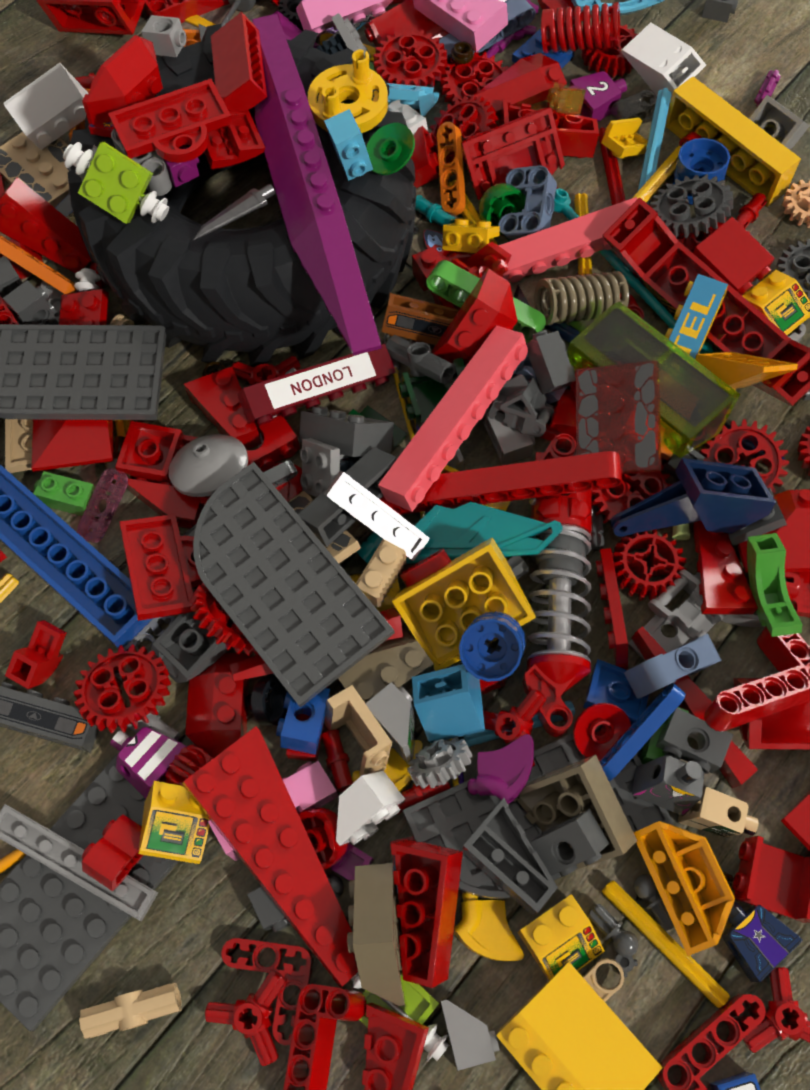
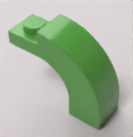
M777 533L751 536L747 540V567L750 589L758 607L756 613L761 626H767L771 637L802 633V622L791 603L786 586V549Z

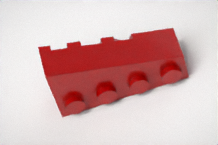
M405 839L391 843V854L395 855L396 870L393 871L394 885L398 887L399 904L396 905L397 918L401 920L402 931L399 941L403 980L434 988L448 980L463 851Z

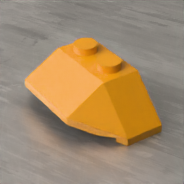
M658 821L633 832L637 839V846L687 956L717 945L728 920L735 897L706 837L663 821Z

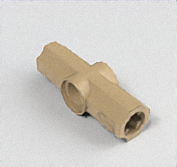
M169 983L144 992L143 990L126 993L114 997L113 1001L80 1010L79 1022L84 1039L94 1038L118 1029L119 1031L136 1028L148 1024L149 1020L182 1011V999L177 983Z

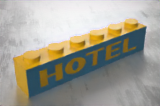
M701 274L697 275L695 282H689L684 296L687 297L684 306L679 304L676 310L674 320H677L673 329L668 328L663 340L666 346L663 352L658 351L653 362L654 367L687 382L695 364L696 354H699L726 295L728 284Z

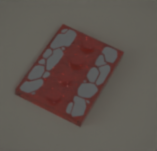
M657 360L576 369V455L612 451L620 455L621 474L661 471L659 362Z

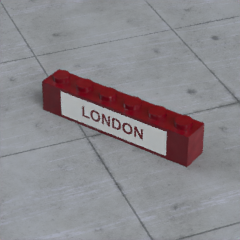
M381 344L382 349L357 355H346L243 388L237 395L248 424L257 422L258 425H263L273 421V416L282 414V417H287L297 413V408L305 406L306 410L313 406L321 405V400L328 398L330 402L343 398V393L352 391V394H357L366 390L367 385L374 383L375 387L388 383L389 377L395 374L396 371L386 344Z

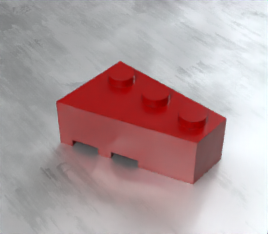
M233 367L183 384L190 401L202 411L203 415L208 421H211L220 434L235 437L243 443L246 450L262 444L255 422L248 424L237 394L242 389Z

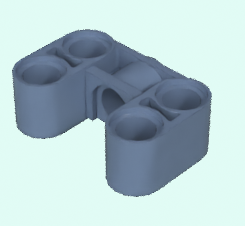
M544 166L512 169L506 176V183L519 189L526 196V202L522 212L506 214L499 221L500 232L509 242L550 228L557 188L556 180Z
M706 634L664 655L655 656L627 670L624 674L636 698L639 699L676 682L681 677L690 676L722 660L709 635Z

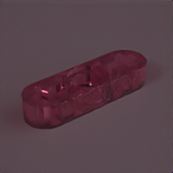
M109 468L102 473L77 527V533L87 542L97 543L104 537L128 485V477L124 472ZM105 499L107 503L106 509L100 513L99 504Z

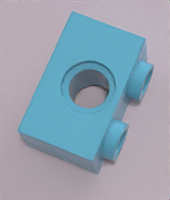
M350 109L324 120L348 181L373 170L362 133Z

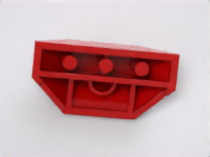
M134 35L100 66L91 83L89 94H85L82 100L89 124L109 123L111 121L108 113L151 99L163 89L153 42Z
M487 268L431 353L452 363L453 359L463 358L465 366H467L496 325L512 330L518 321L510 282Z
M225 653L210 667L189 680L185 735L196 746L209 753L212 758H215L240 739L247 731V708L245 701L248 696L249 679L233 681L229 670L230 664L250 658L246 653Z

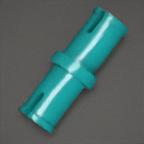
M421 195L416 196L415 210L426 216L427 221L435 222L443 227L445 224L454 223V220L457 219L442 210V206L439 204H433Z

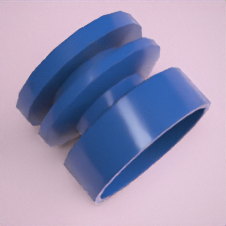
M698 138L686 142L679 151L672 185L675 184V179L684 181L685 176L693 179L695 175H698L699 179H702L707 174L708 180L715 176L718 182L724 180L730 160L728 149L714 139ZM689 193L687 194L689 204H693L692 194Z
M499 611L486 612L476 617L463 633L459 645L460 659L465 669L475 678L487 682L501 681L512 675L518 668L526 646L525 633L519 622L512 616ZM494 637L499 639V646H496L495 649L490 647V641Z

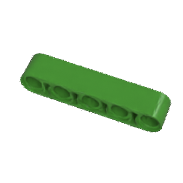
M441 260L428 276L426 284L430 291L461 308L480 278L447 260ZM513 297L518 322L512 330L523 333L527 344L533 339L532 335L544 329L546 318L540 311Z

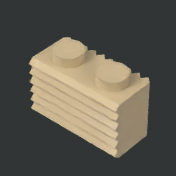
M383 539L356 582V585L374 606L381 607V602H384V598L390 592L389 588H393L392 584L395 583L398 574H401V569H404V565H406L405 550Z

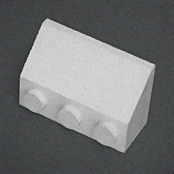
M58 63L6 100L4 106L24 134L42 150L85 120L86 112L82 100L88 92L61 63Z

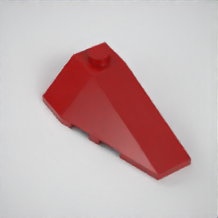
M542 53L521 58L474 95L476 98L482 96L484 100L487 99L495 109L496 115L501 113L503 99L510 100V105L521 107L522 103L531 105L556 97L567 85L559 62Z

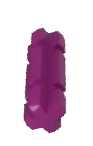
M775 69V71L770 70L754 99L756 107L760 105L766 95L772 96L781 78L778 70Z

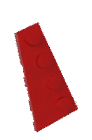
M702 521L695 522L693 524L695 550L699 554L697 572H700L701 575L699 593L703 596L701 614H754L758 607L728 534L707 531Z
M611 548L600 549V560L595 561L597 577L603 578V583L599 584L601 601L606 600L607 607H603L605 624L610 626V631L607 632L609 649H613L615 666L628 670V640Z
M372 1002L366 1004L368 1033L365 1034L364 1049H367L366 1069L363 1070L362 1085H365L364 1090H412L429 1027Z

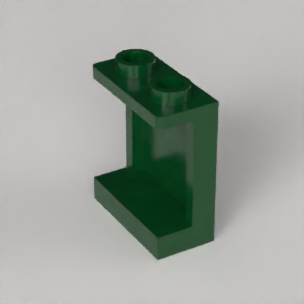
M463 358L452 360V364L456 367V373L452 381L447 385L439 383L428 376L409 378L408 372L402 373V382L398 384L401 397L407 399L408 405H405L407 417L409 420L414 421L416 429L421 428L466 367Z

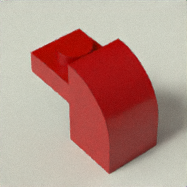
M45 620L38 621L28 647L14 651L5 676L27 689L44 683L55 672L64 656L59 652L67 632Z

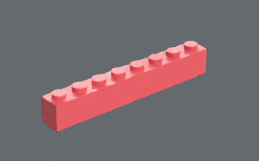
M496 325L378 484L386 501L413 512L418 503L423 501L431 485L438 480L444 467L454 458L457 449L469 437L471 430L478 420L482 419L491 402L498 397L499 391L511 379L513 372L520 362L526 358L528 348L523 333Z

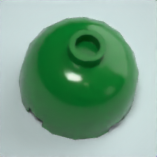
M508 183L495 184L489 187L480 199L478 206L480 219L491 221V226H498L500 219L504 215L522 212V209L525 208L526 196L519 189Z

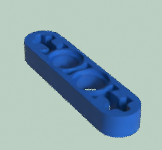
M675 683L669 684L601 759L600 764L608 781H611L620 773L682 703L686 693Z

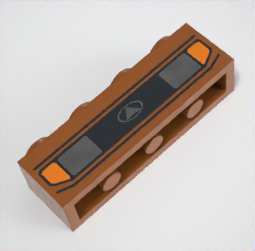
M390 293L381 332L387 333L390 336L397 335L412 339L415 342L436 345L459 309Z

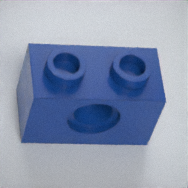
M329 688L322 690L301 708L287 691L284 709L288 710L285 719H279L276 736H280L281 748L316 755L325 720L327 699L330 698ZM299 714H306L310 718L300 721L295 717Z

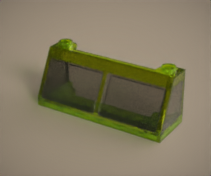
M620 301L610 306L570 342L566 352L575 372H582L589 366L637 405L638 402H642L648 415L654 414L655 420L666 428L663 435L665 445L679 458H682L720 433L741 395ZM647 363L654 364L653 376L648 377L641 388H636L634 381L641 365ZM648 380H653L655 398L652 402L645 404L642 400L641 389ZM640 391V400H634L635 393ZM648 405H655L653 412H649L647 409Z

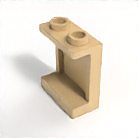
M353 685L327 699L324 724L328 730H336L346 724L365 752L359 775L384 771L387 768L386 765L392 741Z

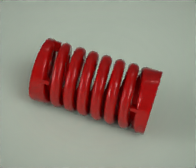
M614 2L609 7L606 3L601 5L600 22L599 6L594 4L592 6V26L590 22V6L585 5L583 7V31L580 6L574 8V32L573 11L571 7L565 9V31L563 8L557 9L556 17L552 8L543 9L541 37L544 54L549 53L550 50L557 53L560 49L563 52H567L569 49L571 51H576L578 48L579 50H585L586 48L592 50L595 46L598 49H602L604 46L605 48H615L620 45L619 2Z

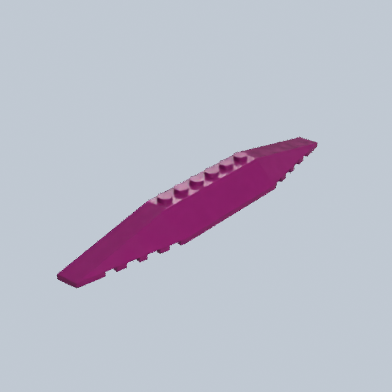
M273 14L252 19V23L259 29L267 98L254 106L255 122L265 146V157L291 247L297 253L304 270L313 281L317 293L321 295L329 314L333 316L337 323V328L352 354L357 355L382 349L341 203L301 78L278 15Z

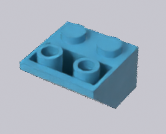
M463 664L412 677L414 707L430 743L440 739L447 740L485 731L480 679L475 678L469 673Z

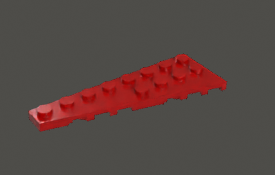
M255 726L184 780L183 786L339 987H343L358 973L355 954L348 951L347 934L352 932L265 740L258 727Z

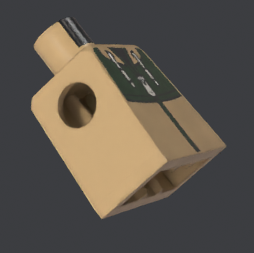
M703 787L701 800L685 815H679L677 822L722 837L741 835L742 833L753 836L759 824L757 818L747 815L749 806L746 802L709 787Z

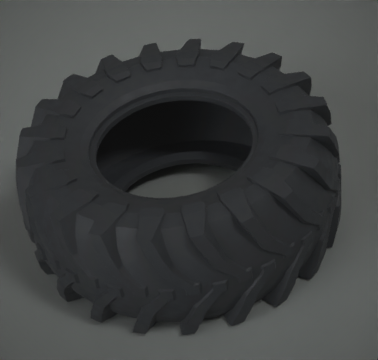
M221 24L207 26L202 41L183 47L177 57L156 55L163 89L154 97L208 79H212L215 84L211 35L222 27ZM305 29L292 40H287L308 99V90L312 81L321 72L331 67L353 64L352 54L354 51L347 48L331 55L313 47L318 33ZM384 80V82H385V84H386V86H387V91H388V96H389V85H388L387 82ZM344 100V101H342L341 103L350 104V103H353V102H355V101H354V100ZM255 107L249 109V112L256 125ZM387 109L385 117L376 127L362 133L365 145L367 146L371 136L384 125L401 123L407 126L401 112H391ZM87 116L85 118V129L73 130L71 144L74 145L80 142L83 152L88 149L92 150L93 145L98 147L100 142H106L115 148L112 138L90 134L88 127L90 124ZM315 123L345 216L369 304L381 309L396 284L399 272L404 270L412 246L416 207L414 163L410 158L402 169L393 174L378 175L371 170L362 176L348 181L329 133ZM203 152L198 157V177L178 187H175L172 183V188L167 194L156 197L159 201L167 198L169 211L162 221L157 220L155 223L151 222L152 215L148 213L145 216L140 215V205H138L131 222L125 224L78 194L82 179L76 174V167L74 165L71 166V171L68 172L71 207L92 262L97 264L96 270L104 284L110 286L117 296L123 300L122 310L132 321L136 322L145 319L154 326L165 327L166 347L171 348L182 340L205 347L201 361L208 363L216 362L224 351L249 352L250 366L256 367L260 364H266L278 348L293 345L299 358L303 359L316 352L328 331L333 329L341 335L337 328V323L333 316L329 314L321 295L317 293L313 281L304 270L297 253L291 247L283 218L254 228H219L194 240L203 224L197 223L180 213L188 197L208 178L232 167L245 164L267 163L265 153L239 164L211 169ZM147 189L144 192L145 195L150 193Z

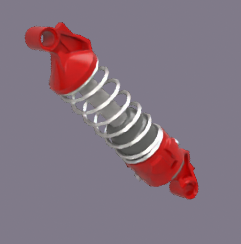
M569 434L555 436L545 452L535 453V461L574 456L576 448L575 439ZM563 448V449L567 450L568 452L562 453V452L558 451L557 449ZM591 491L530 498L529 500L531 504V519L545 523L555 520L563 526L562 532L541 553L530 555L531 559L538 566V570L529 575L530 578L537 583L549 585V589L537 590L529 595L530 599L534 602L548 604V610L534 612L536 617L548 616V619L535 618L531 621L539 624H548V632L532 633L528 636V639L535 644L547 645V650L534 652L527 658V668L522 681L527 695L533 689H537L545 695L546 702L536 714L545 731L554 737L564 735L573 720L572 712L565 705L561 697L568 689L591 673V661L588 657L591 649L582 640L591 631L590 625L583 619L591 611L590 603L583 598L591 590V584L584 578L591 570V563L586 559V555L592 549L589 542L592 539L593 515ZM552 528L531 538L545 541L553 533ZM579 581L585 584L586 589L579 595L571 593V586ZM549 595L548 599L538 598L535 596ZM578 600L584 603L585 611L579 615L571 614V602ZM577 621L585 626V631L578 636H572L571 622ZM539 637H548V640H545V639H537V638H539ZM576 642L584 646L585 652L571 651V643ZM552 715H560L565 720V725L555 726L552 724L550 717Z

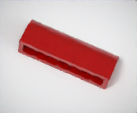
M240 12L211 35L215 86L227 109L230 111L249 110L267 98L259 29L243 12Z

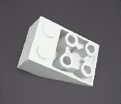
M649 23L620 51L656 96L658 91L664 88H668V91H671L673 94L676 88L691 77H695L706 66L691 46L653 23Z

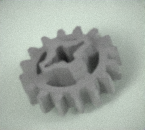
M458 737L453 738L451 741L449 739H440L434 741L431 746H425L423 750L416 753V759L409 762L410 767L407 770L415 786L420 785L424 789L430 785L431 788H434L435 786L445 785L449 779H456L457 775L465 772V766L471 764L470 758L473 755L464 739L459 740Z

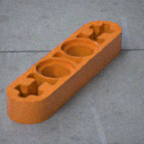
M445 122L441 124L437 131L441 205L444 211L457 216L463 212L466 205L462 137L460 129L455 124ZM454 151V160L450 163H447V155L450 152ZM456 174L455 183L452 186H448L449 177Z
M0 235V253L60 292L64 294L76 292L77 289L74 287L75 283Z

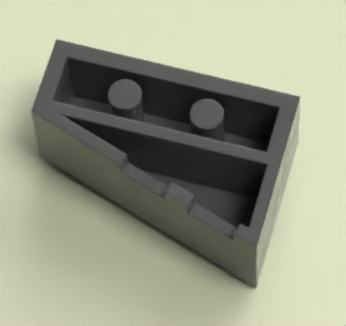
M313 406L312 411H301L299 442L302 443V439L313 438L339 448L340 454L350 457L364 456L373 447L391 454L394 422L365 418L361 415H347L344 411L331 410L329 412L327 407Z
M503 798L460 851H463L464 855L533 916L540 911L558 887L538 853L534 851L525 836L523 828L518 824L510 811L505 798Z

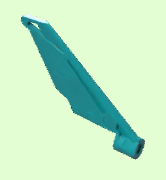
M474 502L466 503L455 509L435 505L414 525L430 539L414 561L406 557V564L418 563L441 549H445L452 561L492 537L504 557L537 555L562 532L563 526L555 520L545 523ZM552 528L553 533L545 541L530 538ZM373 532L356 552L368 564L383 539Z

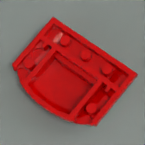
M551 107L524 114L523 117L483 133L479 132L461 142L478 200L481 199L489 187L495 184L506 183V176L512 169L540 165L546 167L551 175H553L558 167L562 169L565 165Z

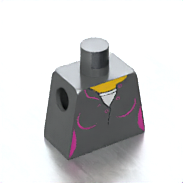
M664 755L636 768L632 795L683 816L701 800L705 773L695 761L686 763L672 756Z

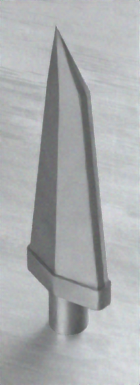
M268 184L260 190L253 188L248 191L247 194L203 224L194 240L267 205L266 199L275 194L272 185Z

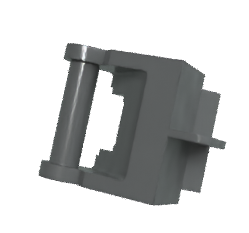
M518 375L504 384L490 408L489 418L494 419L497 411L501 410L505 413L503 422L507 424V427L515 428L521 434L540 437L546 431V423L552 419L554 407L546 403L547 398L545 394L542 395L535 377L526 380L523 375Z

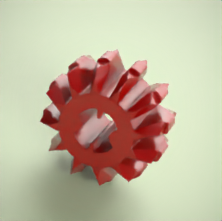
M191 744L182 748L180 753L175 755L173 762L169 764V770L165 774V783L183 786L184 780L213 758L199 746L196 747Z

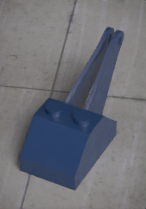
M681 458L675 470L680 481L614 515L610 520V525L613 528L614 534L619 537L702 521L707 531L732 534L768 516L776 501L754 467Z

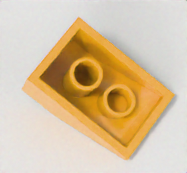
M735 352L696 354L692 385L703 388L702 392L706 394H719V391L733 393L736 391V388L749 387L797 370L798 364Z

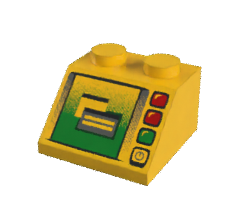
M778 270L773 271L742 295L786 335L810 318V300L798 281Z
M159 781L153 782L144 802L138 854L200 864L210 827L208 823L210 819L184 786Z
M572 894L517 932L548 981L568 962L579 971L605 952L590 920Z

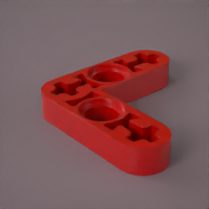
M241 938L228 940L221 951V957L227 966L266 973L273 970L280 973L286 980L277 995L272 1031L275 1040L279 1044L291 1045L292 1034H290L287 1040L284 1039V1033L279 1031L280 1025L286 1024L288 1014L281 1015L282 1007L287 1010H296L297 1004H288L285 1001L284 993L291 985H296L302 990L304 986L310 984L313 965L311 953L300 946ZM236 944H240V950L251 952V945H256L252 955L253 966H248L250 958L239 957L237 963H234V958L229 956V950L235 949ZM265 948H272L276 954L275 962L269 967H264L259 962V954ZM287 949L285 956L292 958L296 957L297 952H302L301 957L306 959V965L300 966L299 971H294L295 966L293 964L283 963L284 970H279L278 968L282 961L281 950ZM292 1015L291 1026L293 1027L295 1015Z

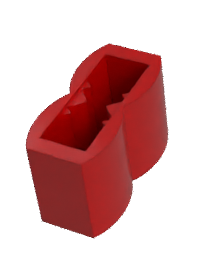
M124 814L117 820H111L103 830V838L96 844L91 843L84 850L81 857L83 859L82 871L111 891L115 890L128 875L132 867L144 856L138 854L142 826Z

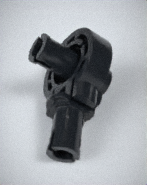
M269 674L260 679L255 684L252 694L246 697V708L253 712L256 720L261 725L266 727L278 726L279 719H285L288 710L284 709L287 690L275 674Z

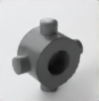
M617 954L614 957V960L620 963L623 968L624 977H628L627 972L631 971L634 966H638L637 959H633L632 956L623 957Z

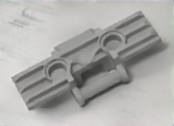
M684 569L679 571L678 574L682 578L673 581L675 586H669L667 592H663L656 600L652 599L648 603L649 608L656 615L644 628L667 653L681 647L687 641L690 642L706 635L716 623L721 622L727 615L701 614L703 596L699 593V584L701 583L700 572L693 576ZM684 589L690 594L689 598L679 608L671 612L665 606ZM665 624L673 626L676 630V636L672 638L665 637L661 632V626ZM631 640L628 646L645 660L633 640Z

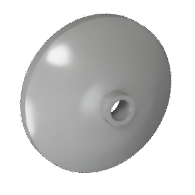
M223 434L201 436L185 444L176 453L169 466V479L174 488L184 495L192 497L210 496L221 485L247 467L248 454L243 443L235 437Z

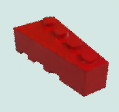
M503 99L499 126L536 110H532L529 104L522 103L521 107L510 105V100ZM552 110L563 156L593 158L599 136L597 119L571 113L560 116Z
M16 177L0 196V232L74 273L81 271L91 261L78 226Z

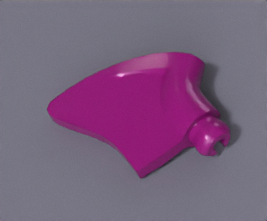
M526 734L499 750L478 752L477 779H469V793L471 795L496 796L500 800L505 798L508 804L515 800L524 789L532 770L534 759L533 738Z

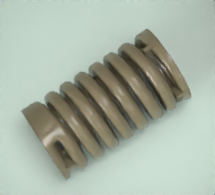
M620 271L541 279L536 284L534 293L535 309L545 316V326L552 325L553 323L561 324L563 322L570 323L572 321L579 322L581 320L620 317L626 312L629 303L628 284Z

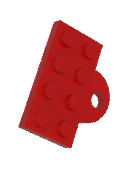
M212 79L108 113L127 157L132 159L156 151L164 160L175 163L188 162L199 157L208 146L209 137L207 132L233 124L231 114ZM182 145H190L187 149H179Z
M175 514L119 521L138 621L193 612L190 610L192 606L190 599L193 597L192 587L202 584L195 562L192 561L194 557V537L180 536Z

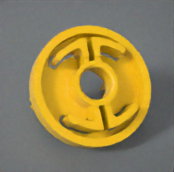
M363 49L353 52V64L338 65L321 72L309 87L308 102L314 121L327 132L324 120L350 109L361 133L376 127L387 113V86L381 76L369 68V53L365 52L364 59ZM344 100H354V101H355V102L350 103V104L341 103V102L344 101Z

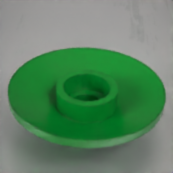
M390 123L379 128L371 136L366 149L374 173L390 175L399 171L408 163L414 151L415 139L413 133L406 125Z

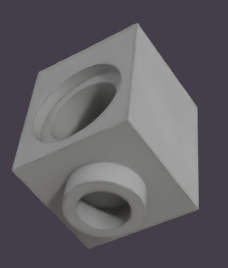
M151 15L141 31L144 39L153 42L156 55L177 57L186 44V33L182 28L179 18Z

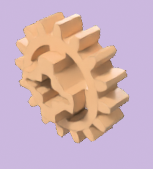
M800 180L798 185L793 183L790 189H787L782 206L786 207L784 214H791L790 221L798 220V226L806 223L807 228H810V180L808 183Z

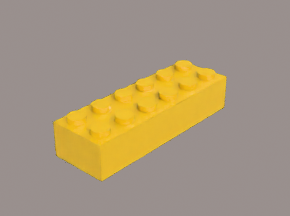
M694 76L673 91L665 125L666 128L680 139L689 132H695L703 138L714 139L722 143L730 154L726 175L751 195L756 193L764 194L767 198L766 207L786 193L800 163V157Z

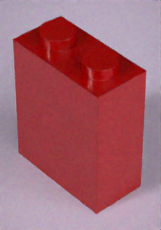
M733 217L697 245L693 251L695 256L741 296L753 287L752 283L755 280L762 281L772 271L769 267L775 260Z

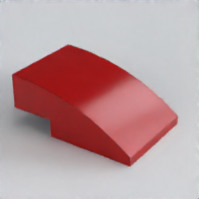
M131 421L115 468L133 477L144 478L153 483H171L168 471L172 459L185 444L198 437L183 435L181 429Z

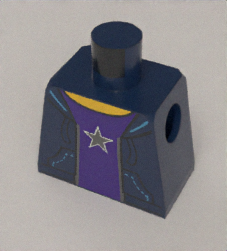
M734 901L728 917L731 926L721 935L751 982H761L803 941L795 932L763 906L755 905L745 912L736 901Z

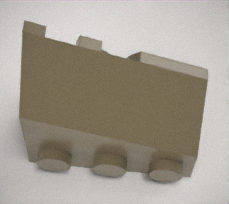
M402 628L403 637L384 641L336 679L342 690L353 685L366 704L391 682L398 689L403 687L408 691L412 688V677L434 672V663L419 642Z
M596 755L546 773L526 783L519 796L513 800V802L517 801L527 812L525 816L531 824L536 823L542 831L548 830L590 809L609 842L600 852L602 857L592 864L624 855L637 842ZM584 862L577 864V869L586 867Z
M393 863L355 866V880L349 881L350 899L354 900V905H349L348 907L349 924L353 926V932H348L347 934L348 951L355 954L361 987L398 1006L405 1005L400 977L403 975L399 936H401V920L397 918L396 905L399 904L397 886L394 885Z

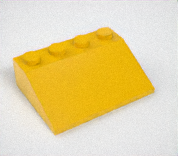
M493 537L452 560L439 571L397 592L392 600L409 630L434 663L435 671L445 669L461 660L459 645L462 635L476 617L486 612L499 611L512 616L519 622L520 626L536 618L508 561ZM494 637L493 640L490 642L492 643L496 641L498 638Z
M570 962L562 967L496 1034L497 1038L541 1090H644L662 1069L660 1063Z

